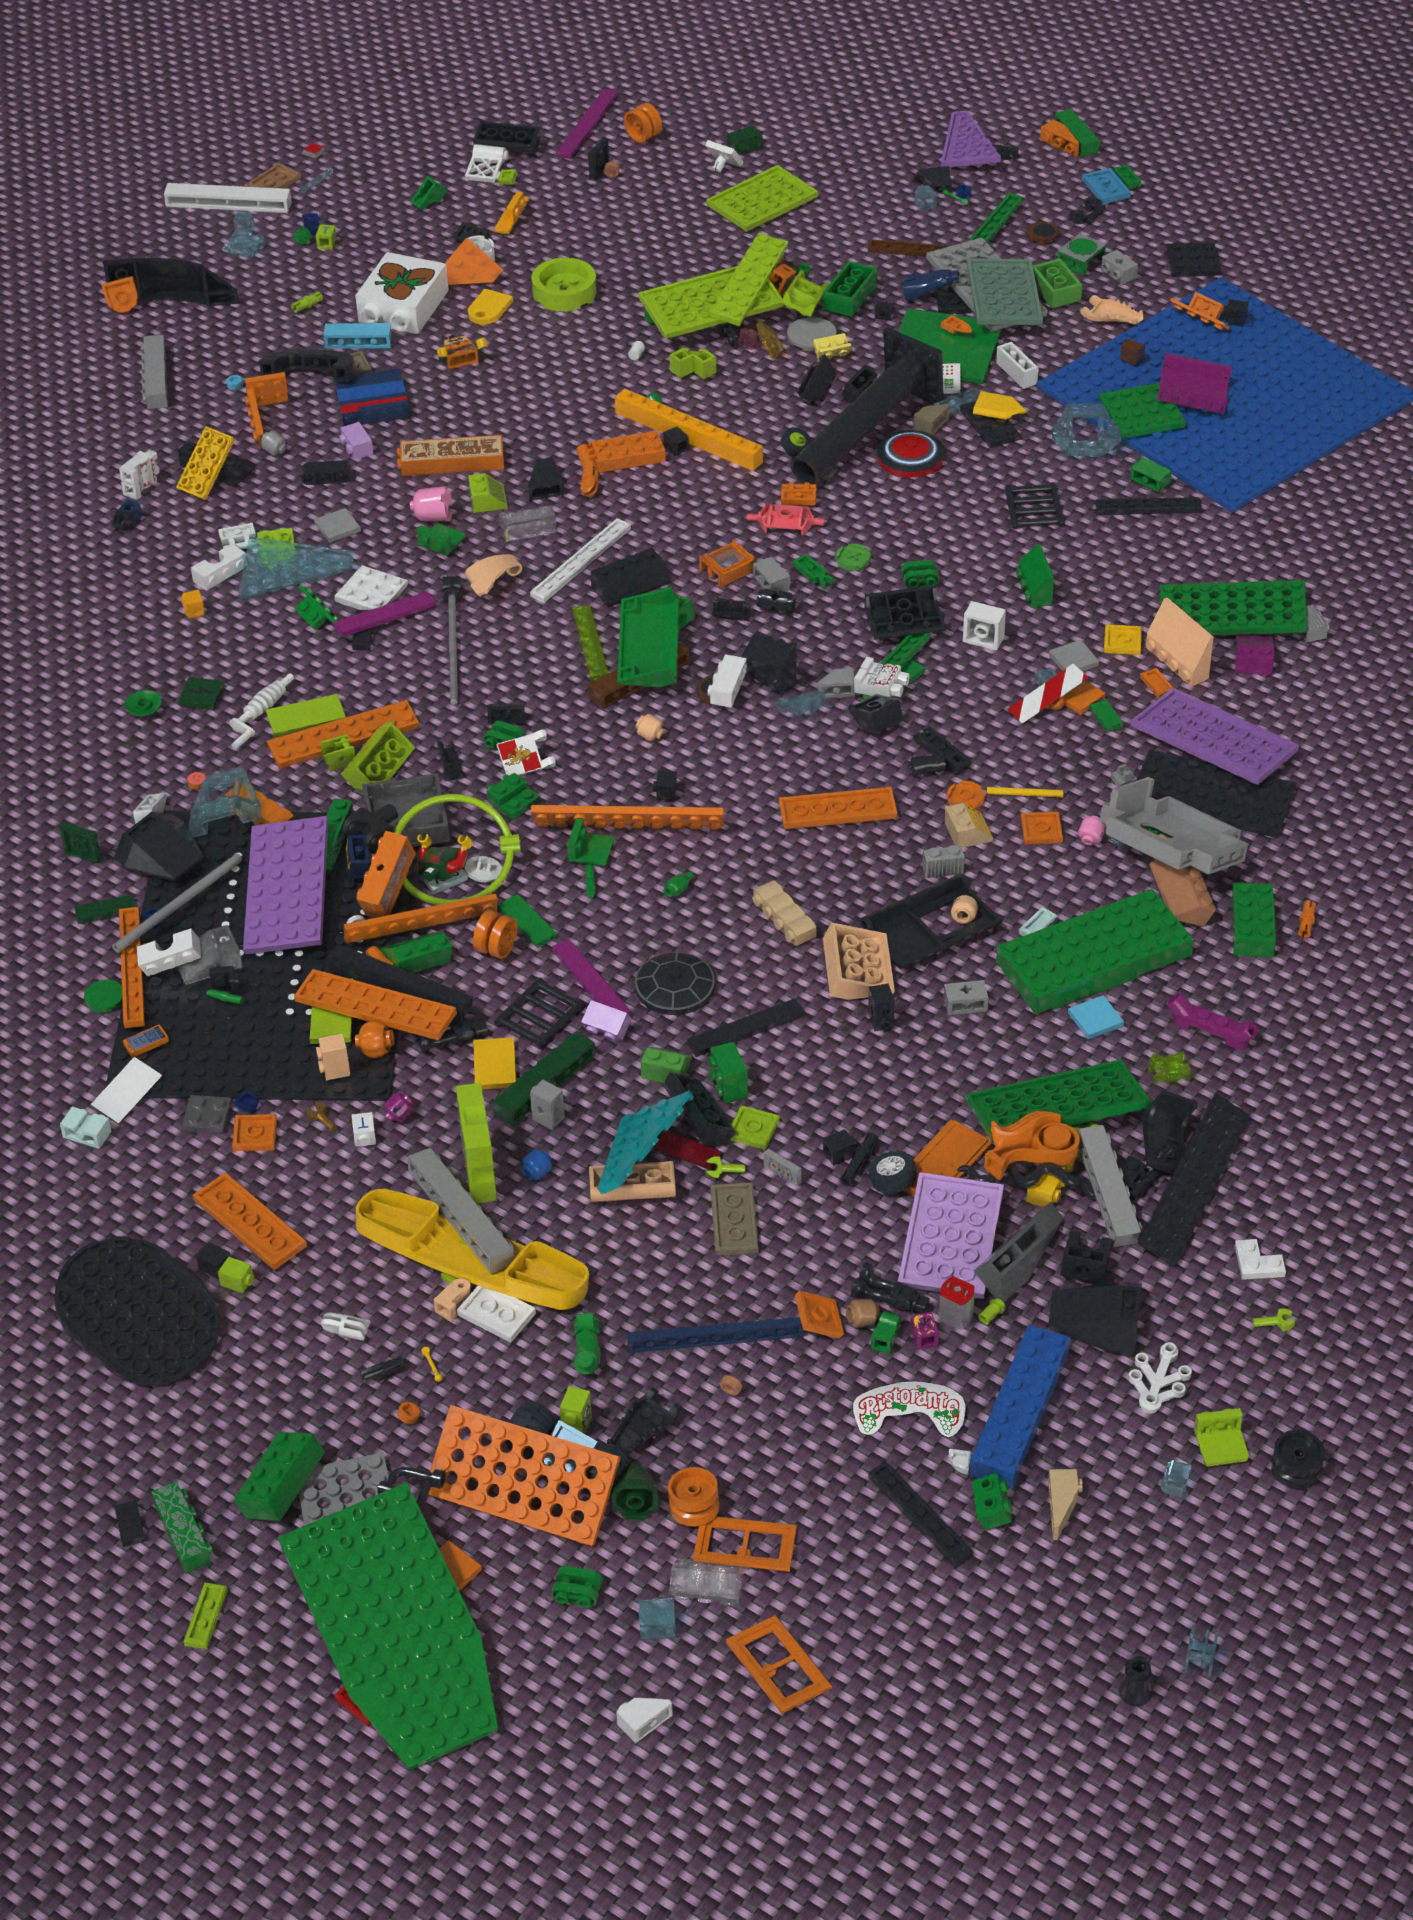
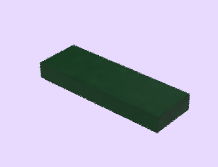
M128 895L74 906L77 923L82 924L119 916V909L135 906L133 896Z

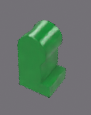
M883 1311L879 1323L871 1335L872 1350L890 1354L898 1335L901 1323L900 1315ZM878 1340L886 1342L887 1346L879 1345Z

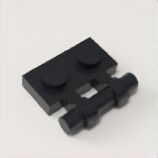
M1131 1155L1118 1167L1122 1169L1123 1182L1129 1188V1198L1131 1200L1142 1196L1145 1193V1188L1148 1185H1152L1159 1175V1171L1154 1168L1150 1172H1146V1164Z

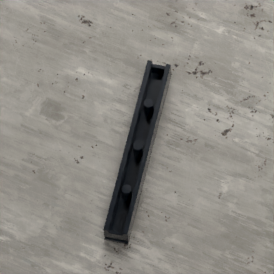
M338 945L328 954L329 971L359 982L456 1007L457 1013L453 1019L461 1023L464 1021L466 1014H472L474 997L342 945Z

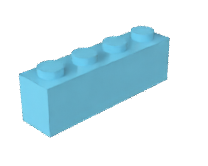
M391 323L325 324V349L391 348Z

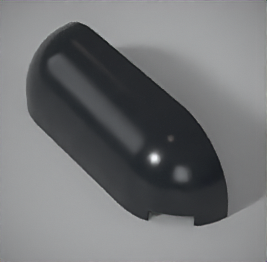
M825 354L819 358L820 361L815 367L810 366L797 390L799 397L807 402L821 400L833 378V367Z

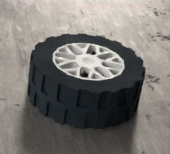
M904 1151L883 1153L877 1156L868 1167L873 1188L884 1194H893L906 1190L916 1181L917 1171L913 1158Z

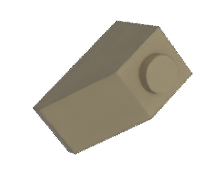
M949 404L923 407L914 415V429L933 435L949 419Z

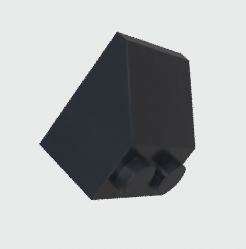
M875 694L848 708L850 714L865 732L872 733L873 735L881 734L883 730L895 727L897 723L904 720L899 699Z

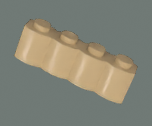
M772 880L753 889L754 896L752 899L755 906L763 910L766 918H770L774 922L775 927L785 934L789 942L798 946L816 937L815 923L810 917L805 915L803 910L794 903L792 898L783 891L776 881Z

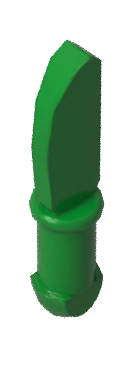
M588 864L585 867L587 897L592 899L596 887L595 869L593 865Z

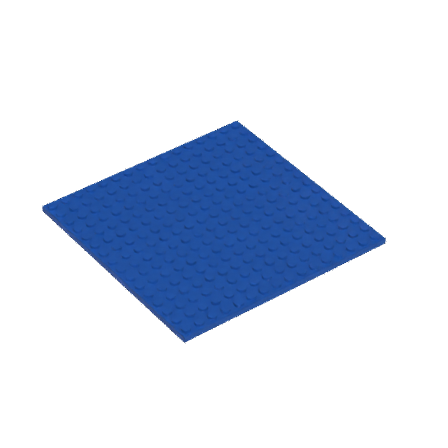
M1222 277L1196 292L1224 306L1228 305L1229 299L1249 302L1245 325L1225 322L1226 315H1223L1222 311L1218 320L1228 325L1230 329L1223 328L1220 330L1213 326L1214 323L1209 322L1207 324L1200 320V316L1192 317L1187 314V310L1183 309L1180 311L1174 308L1173 304L1036 383V388L1142 456L1162 467H1167L1172 471V475L1232 513L1413 402V390ZM1195 292L1179 302L1188 306ZM1127 339L1145 346L1144 357L1135 366L1120 359L1121 345ZM1166 353L1232 367L1228 381L1226 396L1228 400L1224 414L1176 404L1186 421V427L1121 439L1098 400V394L1160 383Z

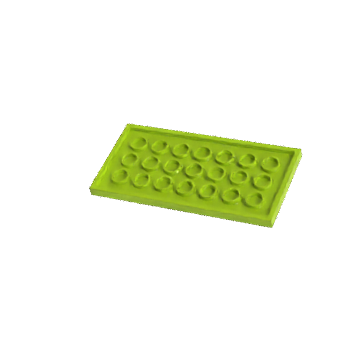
M738 266L638 292V298L665 339L726 323L709 317V313ZM770 279L766 282L746 317L784 307V304L781 303L782 297Z

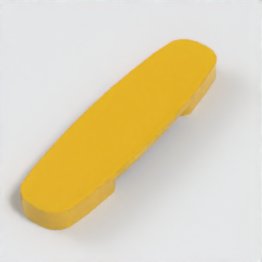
M376 1189L365 1194L356 1205V1229L361 1235L403 1256L456 1278H464L475 1285L558 1310L576 1307L588 1292L589 1271L586 1265L542 1242L532 1241L524 1246L505 1238L514 1248L513 1261L508 1267L489 1273L469 1246L459 1242L463 1239L448 1220L439 1214V1206L435 1202L388 1189Z

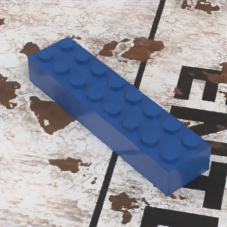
M1028 1324L970 1460L969 1476L979 1479L997 1472L1002 1480L1007 1481L1009 1489L1013 1490L1068 1357L1070 1348L1069 1336Z

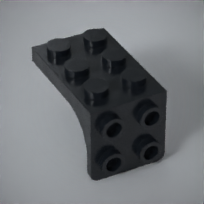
M1161 1091L1142 1114L1146 1166L1173 1174L1185 1150V1128L1190 1116L1198 1107L1197 1101L1168 1091Z

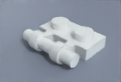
M253 523L218 529L221 543L225 545L223 549L230 544H234L239 549L247 550L259 546Z

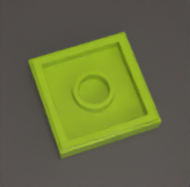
M741 1105L731 1124L736 1134L730 1140L766 1150L780 1121V1116Z

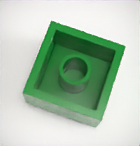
M730 1042L711 1047V1056L708 1057L711 1070L708 1073L710 1081L712 1083L715 1082L717 1096L722 1097L724 1104L748 1098V1070L735 1043Z

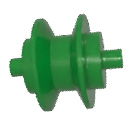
M300 227L295 231L294 239L298 244L305 245L311 240V233L307 228Z

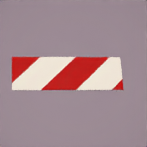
M1071 664L1007 710L1023 724L1089 677L1077 666Z

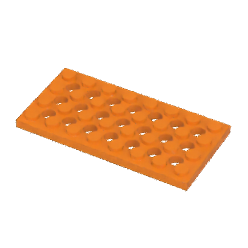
M450 1405L430 1470L432 1473L435 1469L446 1471V1480L442 1489L431 1486L428 1495L595 1546L621 1457ZM464 1427H468L471 1430V1436L467 1440H463L460 1435ZM488 1433L492 1437V1442L489 1446L485 1447L481 1442V1438L484 1434ZM506 1440H510L513 1444V1448L509 1453H505L502 1449V1445ZM530 1446L534 1450V1455L531 1459L527 1460L523 1456V1451L526 1447ZM458 1449L464 1452V1458L460 1462L454 1459V1453ZM548 1453H552L555 1456V1462L551 1466H547L544 1462V1457ZM481 1455L485 1459V1465L478 1469L475 1466V1459ZM573 1459L576 1462V1469L569 1473L565 1468V1464L568 1460ZM499 1462H503L506 1465V1471L502 1475H498L495 1470ZM590 1466H595L597 1469V1476L594 1479H589L586 1474ZM523 1468L527 1472V1478L520 1482L516 1474L519 1469ZM451 1471H455L458 1477L454 1484H450L447 1481V1475ZM541 1475H545L548 1478V1485L545 1488H540L537 1483ZM471 1478L478 1480V1487L474 1491H471L468 1487V1481ZM565 1481L569 1484L570 1488L567 1494L562 1495L559 1492V1485ZM493 1484L499 1487V1494L496 1497H491L489 1494V1488ZM588 1488L591 1492V1497L588 1501L584 1502L580 1498V1492L582 1489ZM513 1491L520 1493V1501L516 1504L510 1501V1494ZM538 1497L542 1505L540 1509L535 1511L531 1507V1501L533 1498ZM555 1504H560L563 1508V1512L559 1517H555L552 1514V1508ZM578 1510L584 1514V1520L580 1524L575 1523L573 1520V1515Z

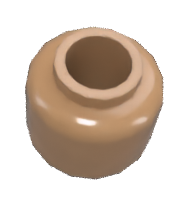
M871 1299L852 1300L846 1308L847 1321L855 1328L872 1327L880 1317V1309Z

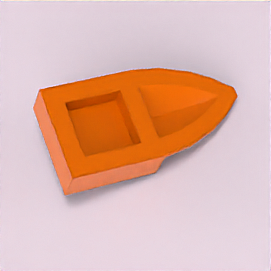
M953 315L941 322V328L952 334L956 332L972 333L971 327L965 321Z

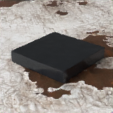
M603 138L588 153L589 180L595 181L604 172V166L609 162V144L606 138Z
M954 290L936 291L938 313H971L969 306Z

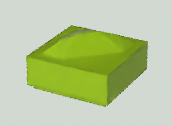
M516 169L501 170L498 178L499 185L514 184L517 176Z

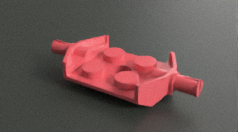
M766 504L758 514L748 513L747 521H758L765 533L767 532V527L798 529L801 530V535H804L813 525L824 526V518H814L810 508L807 506Z

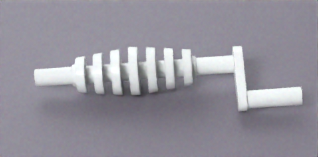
M291 673L281 681L276 680L259 691L244 708V714L238 719L233 718L230 720V726L236 732L242 733L232 743L233 748L238 749L250 737L255 735V731L244 723L248 719L254 720L257 716L265 713L267 709L273 707L285 693V687L294 679Z

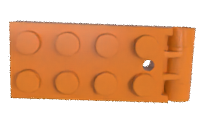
M657 431L590 441L588 445H579L576 450L582 467L584 468L586 464H591L593 468L598 470V473L666 462V451Z

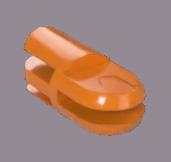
M591 464L584 466L581 479V492L587 497L596 493L600 474Z

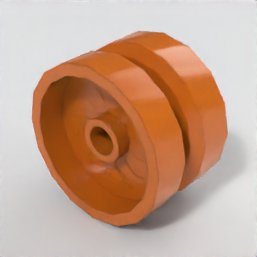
M643 103L625 113L624 125L626 131L638 143L645 142L659 134L662 130L661 117L653 105L649 103Z
M491 910L485 911L478 920L474 930V950L485 954L490 953L491 956L499 959L505 958L510 953L516 939L518 930L516 919L506 915L501 916L500 913Z
M700 1467L685 1468L672 1475L668 1481L670 1513L673 1519L686 1526H701L712 1521L718 1514L720 1506L718 1482L715 1475Z

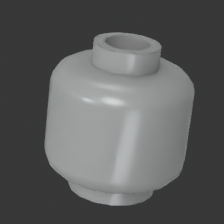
M276 431L266 432L261 438L263 450L273 456L279 453L283 454L287 448L285 437Z

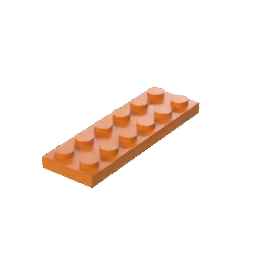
M892 787L779 797L783 829L897 818Z
M226 1172L192 1195L193 1200L273 1270L307 1247L306 1240Z

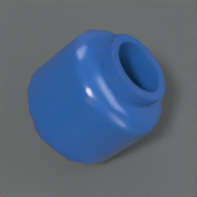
M532 1150L522 1159L521 1172L529 1180H540L551 1171L552 1158L546 1151Z

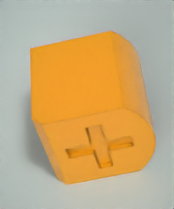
M199 590L182 594L181 602L188 618L205 614Z

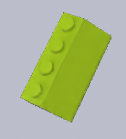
M389 721L377 728L341 775L353 788L363 791L362 784L390 780L415 749V746Z

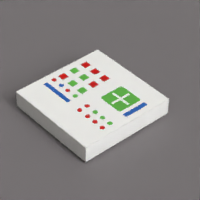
M960 363L943 364L944 394L960 393Z

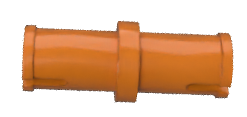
M1311 900L1304 902L1303 912L1299 917L1300 927L1298 935L1302 937L1304 931L1303 938L1311 936V928L1315 922L1314 912L1316 903L1312 901L1310 907Z

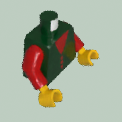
M419 834L417 840L422 845V848L419 849L418 861L419 869L423 872L424 879L429 882L433 879L447 880L466 866L465 861L468 854L466 850L473 845L469 836L465 838L463 835H460L458 842L462 846L461 848L430 847L427 849L432 843L431 838L426 834V839L424 840L422 835Z

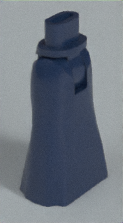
M941 269L925 274H905L903 292L906 301H912L928 292L947 287L948 283L953 284V281L959 280V271Z

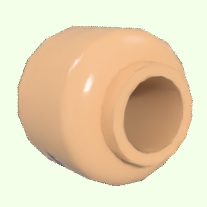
M651 714L642 715L635 726L637 734L650 742L655 740V738L659 739L664 732L662 721Z
M967 895L957 897L951 909L952 918L960 924L971 923L977 914V902Z

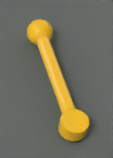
M422 1348V1355L426 1356L435 1374V1381L441 1382L443 1376L438 1373L430 1356V1348Z

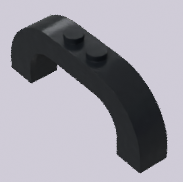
M292 349L276 352L259 360L261 376L296 369L333 371L334 381L350 382L356 376L353 356L342 351Z

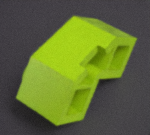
M681 348L669 354L670 371L679 378L694 372L702 379H706L717 373L716 356L706 349L689 351V348Z

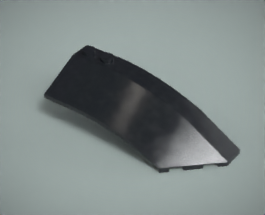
M170 258L103 260L106 283L133 276L138 292V301H184L205 304L207 307L239 304L237 288L199 263Z

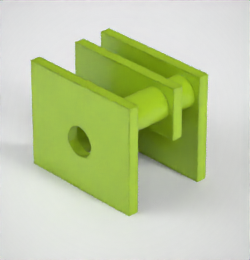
M347 734L320 742L323 761L325 760V764L328 765L329 772L347 767L355 757L354 746H351Z

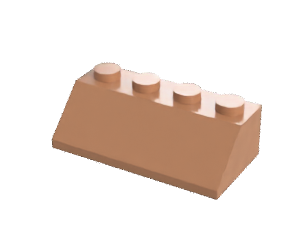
M1158 859L1152 861L1149 865L1166 906L1179 921L1204 927L1216 909L1199 869L1190 865L1178 870Z

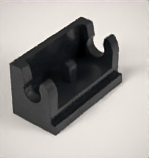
M442 741L437 742L438 757L445 782L464 778L453 741H450L449 748H444Z

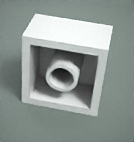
M971 601L964 614L963 642L998 650L1004 639L1006 610Z

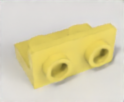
M845 333L813 339V346L818 360L824 354L828 359L835 356H846L850 353L852 347L851 343L847 342Z

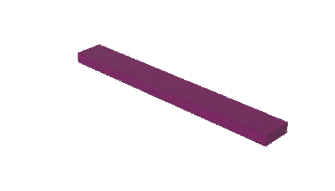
M605 88L602 90L557 150L558 157L571 159L618 97V91Z

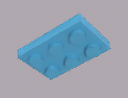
M1111 168L1082 174V181L1096 198L1102 201V204L1131 197L1130 190Z

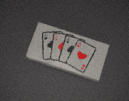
M770 1149L764 1152L765 1168L795 1186L801 1183V1168Z

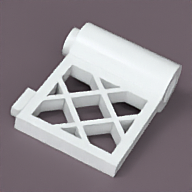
M475 144L465 179L495 183L501 172L499 171L502 163L508 160L509 153L506 151V148ZM475 161H477V162H482L481 164H479V165H477V166L474 164ZM492 163H496V164H497V165H495V166H493V167L490 166V164H492ZM485 166L488 168V169H486V170H484V171H481V170H480L481 168H483V167H485ZM475 171L478 172V174H476V175H472V174H471V173H473V172H475ZM489 173H492V174H493V177L486 176V175L489 174Z

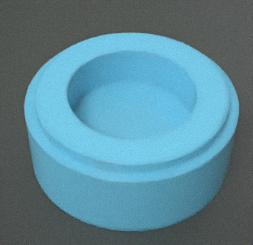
M232 375L226 380L227 387L231 390H238L244 385L243 378L238 375Z

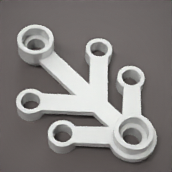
M1171 1342L1165 1343L1160 1349L1161 1361L1156 1374L1148 1364L1149 1357L1147 1354L1138 1353L1135 1356V1365L1142 1370L1151 1384L1150 1391L1142 1382L1141 1371L1134 1369L1129 1372L1128 1380L1141 1395L1139 1405L1146 1413H1155L1160 1409L1162 1402L1175 1397H1183L1185 1385L1179 1381H1187L1191 1378L1192 1370L1186 1365L1180 1366L1178 1372L1165 1377L1169 1364L1176 1361L1178 1357V1348ZM1173 1384L1171 1390L1159 1393L1160 1388Z

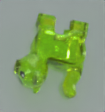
M1184 1051L1165 1057L1154 1053L1149 1059L1148 1072L1151 1073L1159 1069L1164 1070V1073H1157L1153 1076L1154 1081L1176 1082L1181 1079H1189L1191 1069L1188 1063L1184 1065Z

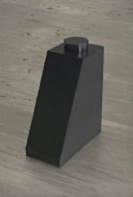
M553 457L536 460L528 484L530 501L563 495V481Z

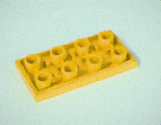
M205 426L176 488L206 501L235 438Z

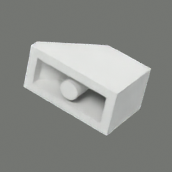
M634 1698L630 1702L623 1703L618 1711H616L617 1725L637 1743L672 1716V1702L669 1699Z

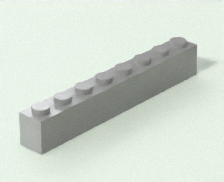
M431 1148L409 1155L408 1172L432 1202L439 1206L440 1212L489 1273L508 1267L512 1263L513 1255L515 1254L512 1244L508 1243L502 1232L496 1229L491 1218L483 1213L481 1206L473 1201L471 1194L464 1190L458 1179H455L450 1168L442 1163L440 1156L436 1155Z

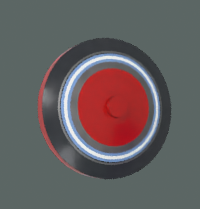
M902 430L884 437L877 446L876 456L879 465L887 472L900 477L915 478L929 475L938 470L945 459V448L943 443L932 434L919 430Z

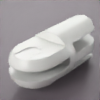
M326 1313L321 1321V1326L324 1330L339 1334V1336L364 1341L371 1321L346 1314Z

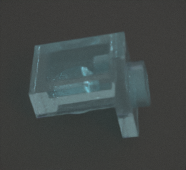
M1051 666L1046 670L1042 668L1035 673V679L1032 681V684L1035 685L1039 682L1040 685H1043L1057 674Z

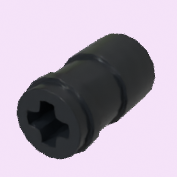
M943 754L911 757V765H908L913 776L942 772L946 769Z

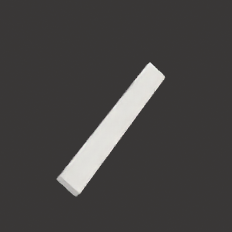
M618 518L615 519L530 591V597L545 603L630 531L631 524Z

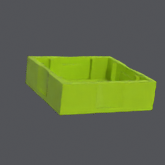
M481 1083L456 1086L461 1140L470 1194L476 1204L497 1201L492 1148Z

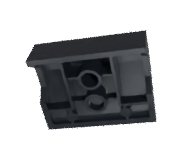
M936 585L865 594L864 608L874 640L946 631L943 614L939 609Z

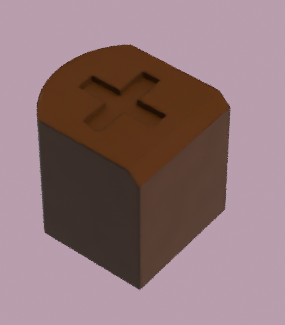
M1127 339L1121 345V360L1135 366L1143 359L1145 354L1144 345Z

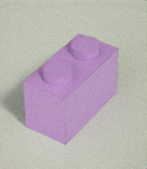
M360 422L340 428V442L346 446L347 453L351 454L354 460L373 454L372 440Z
M591 1000L582 1023L588 1032L593 1034L600 1032L604 1034L605 1038L615 1041V1039L623 1040L632 1018L626 1012Z

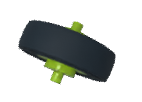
M797 427L788 428L781 437L782 447L793 456H797L811 442L810 436L804 430Z

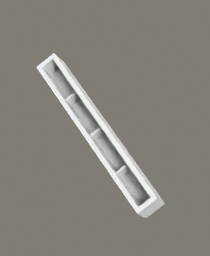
M168 183L164 192L166 207L288 213L292 203L290 189Z

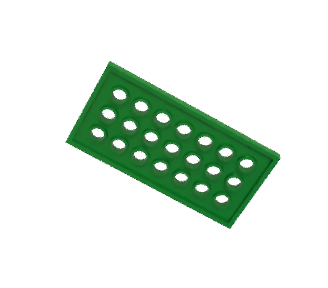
M1305 580L1160 585V606L1164 598H1169L1194 621H1199L1197 623L1211 635L1307 633Z
M1121 1059L965 1094L966 1103L992 1143H994L991 1133L992 1121H995L1001 1127H1006L1016 1123L1029 1113L1048 1111L1061 1114L1060 1123L1070 1126L1092 1120H1101L1114 1115L1119 1116L1132 1111H1141L1148 1108L1151 1104L1150 1098Z

